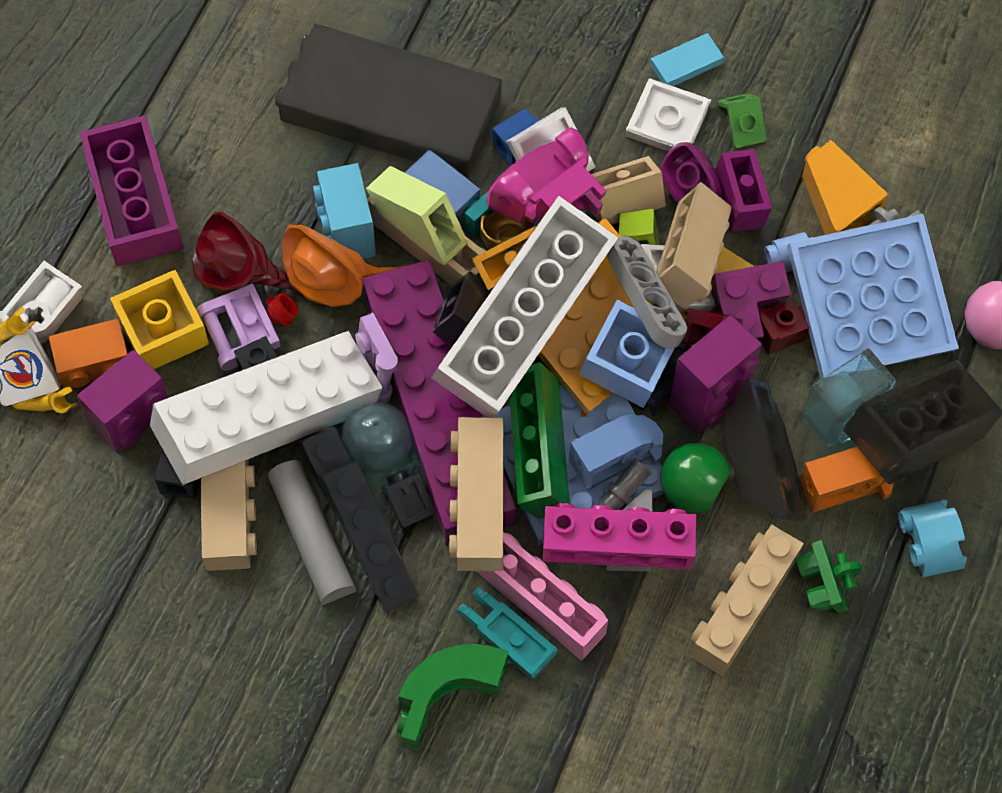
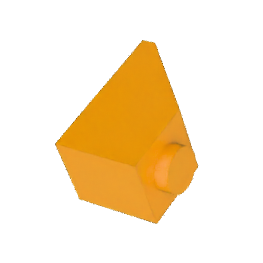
M536 226L472 258L488 290L496 286L536 229Z

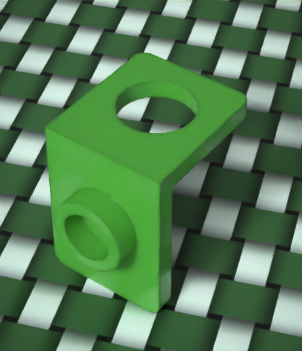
M746 93L717 101L718 106L726 108L728 111L734 147L741 148L766 141L760 97Z

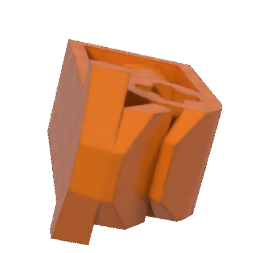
M862 445L806 462L799 483L812 513L877 492L880 493L882 499L889 498L892 493L897 470L892 459L881 449Z

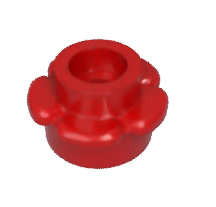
M279 293L276 297L271 296L266 301L268 306L266 313L269 319L276 325L290 326L294 321V317L298 315L299 311L295 301L287 294Z

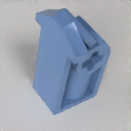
M626 414L570 442L569 462L586 490H589L625 471L634 458L640 462L650 458L654 465L659 463L662 455L663 433L657 423L646 416Z

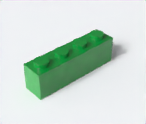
M539 362L532 364L509 396L518 505L537 519L545 517V506L553 507L557 503L570 504L559 379Z

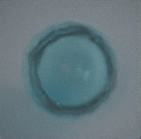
M372 402L365 403L354 409L347 417L342 430L341 441L350 460H356L362 471L379 474L389 472L401 465L409 454L413 437L409 423L400 410L391 404Z

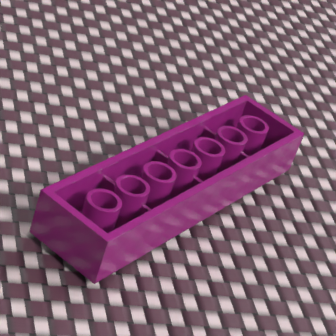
M430 260L368 276L362 278L364 299L369 314L374 313L398 359L396 370L391 375V381L431 502L436 511L435 515L445 545H449L450 535H457V522H450V500H457L458 487H450L451 465H458V453H451V431H458V417L484 418V416L431 379L451 350V347L432 332L443 303V297ZM503 473V528L515 525L516 508Z

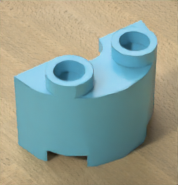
M946 499L903 508L898 513L901 530L903 533L911 534L914 544L909 547L910 557L915 567L919 566L922 578L964 569L967 557L962 556L958 541L965 540L961 521L955 508H946Z

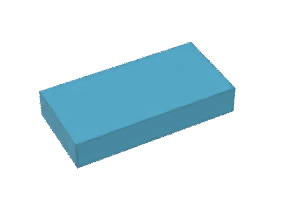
M706 33L651 58L650 66L662 83L675 86L723 64L724 56L709 34Z

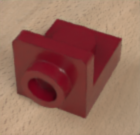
M689 308L687 317L684 320L687 331L682 342L695 345L730 315L706 309ZM734 317L741 325L743 324L744 319Z

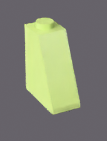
M392 166L388 167L366 188L377 212L440 264L445 265L468 243L445 192Z

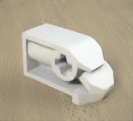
M43 261L3 311H0V323L23 307L25 311L20 315L21 319L26 323H29L30 320L35 321L32 329L39 342L44 343L49 339V336L56 332L82 300V286L46 261Z

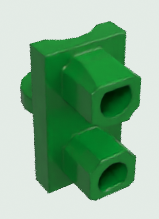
M823 541L811 543L813 551L796 558L800 574L804 580L818 575H822L824 585L806 591L811 608L814 612L834 608L838 614L848 611L839 581H843L846 591L857 588L854 577L862 572L861 564L859 562H848L846 553L842 552L835 555L838 566L834 567L829 549L825 548Z

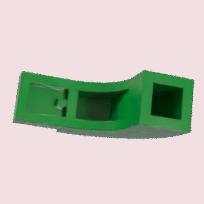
M462 644L440 650L422 661L407 677L398 695L399 707L410 710L409 712H402L397 727V733L402 734V747L415 751L418 750L428 715L434 704L444 695L456 690L466 689L498 697L508 665V651L483 644Z

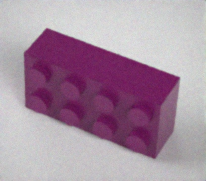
M146 115L79 132L116 267L184 249Z

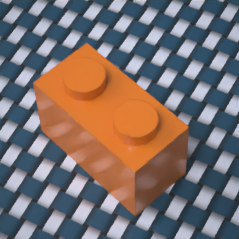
M119 318L49 336L56 371L63 388H79L87 385L90 381L99 378L129 353Z

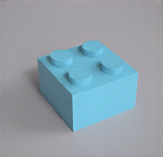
M358 163L317 171L319 185L313 186L319 223L322 225V234L359 253L363 259L376 256L373 221Z

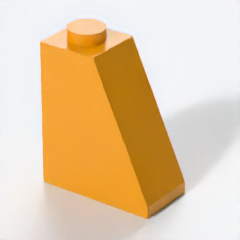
M832 140L821 148L819 146L814 147L806 155L802 178L825 235L863 227L871 221L870 213L877 207L884 208L888 193Z

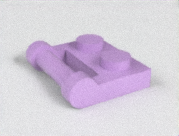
M253 284L207 301L196 308L219 354L217 361L223 371H229L237 367L234 350L264 336L267 337L273 349L281 347L277 334ZM225 311L241 346L231 349L217 317Z
M374 313L360 317L359 330L355 337L357 346L382 386L377 403L384 404L391 399L392 386L390 380L392 373L396 370L398 359Z

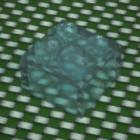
M868 348L811 386L802 416L828 447L838 440L844 443L857 433L859 426L865 422L871 425L886 413L884 408L892 398L891 392L896 379Z

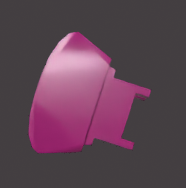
M572 127L568 128L555 137L556 141L536 148L511 165L490 187L486 198L488 209L519 223H524L527 220L532 223L536 219L541 222L557 197L560 196L581 212L589 208L595 216L598 215L603 206L599 200L605 197L606 190L586 170L590 155L579 131Z

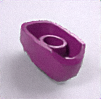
M681 142L668 151L659 169L662 172V180L665 187L677 203L700 182L720 198L723 196L720 179L714 166L700 147L691 142Z

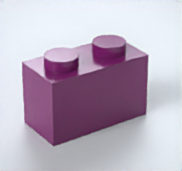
M755 149L722 153L715 171L720 179L723 192L721 199L732 207L728 222H730V233L763 229L772 210V205Z

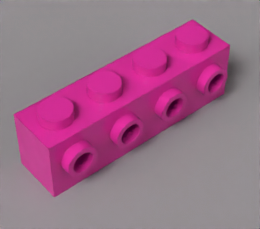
M557 503L553 507L545 506L542 562L688 570L693 568L696 553V514H687L686 511L681 509H669L665 513L650 512L649 509L643 507H632L628 510H612L611 507L606 505H595L590 507V509L575 508L574 505L568 503Z

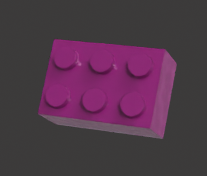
M732 315L728 316L678 358L669 406L698 434L707 426L711 429L714 428L725 417V411L733 404L736 407L740 406L750 396V386L755 379V368L760 362L758 357L762 344Z

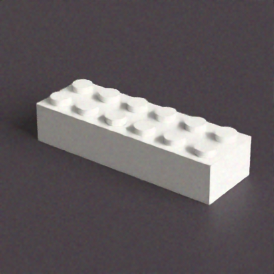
M558 196L431 379L487 418H494L618 237Z
M349 331L154 403L150 427L182 485L371 411L377 405L382 386Z

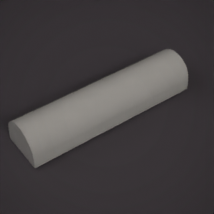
M291 460L277 465L268 473V480L321 604L325 605L356 592V587L302 463L298 460Z

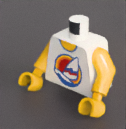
M23 307L19 308L8 319L0 323V403L3 406L12 405L17 410L40 412L55 410L58 413H65L77 406V403L71 404L65 399V395L72 392V389L66 387L55 392L60 389L61 381L32 329L35 321L33 320L31 323L24 322L20 315L25 309Z

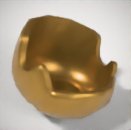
M494 211L488 217L486 215L481 217V238L487 249L490 250L532 228L533 224L528 220L524 223H519Z

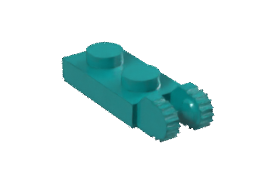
M478 587L472 593L478 604L491 613L483 619L471 607L462 604L457 609V613L493 647L507 650L508 660L533 681L558 654V649L502 601L499 603L490 594Z

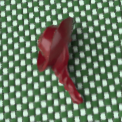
M224 212L212 213L200 233L192 259L193 275L207 287L224 291L242 288L250 284H262L280 289H289L299 296L305 297L290 284L286 271L279 269L268 258L264 245L250 234L242 224Z

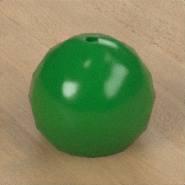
M703 443L684 444L673 450L666 458L660 473L661 489L667 501L676 509L684 510L688 514H705L714 503L731 468L725 456L713 446Z

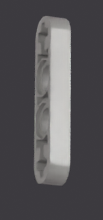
M618 237L608 252L607 258L653 341L664 348L672 349L678 347L687 331L684 319L639 242L630 237ZM633 276L640 277L646 282L640 281ZM647 301L656 303L660 308L651 305Z

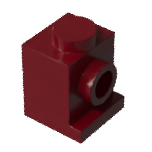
M793 299L763 310V308L758 310L764 334L760 341L768 355L806 340L809 326L806 322L805 313L802 306L798 307Z

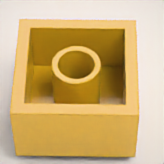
M176 270L110 298L115 314L119 318L121 327L132 349L153 370L209 345L204 324Z

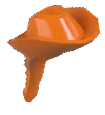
M289 224L282 239V263L290 284L308 300L330 307L351 305L362 294V278L404 267L377 268L365 263L359 253L305 225Z

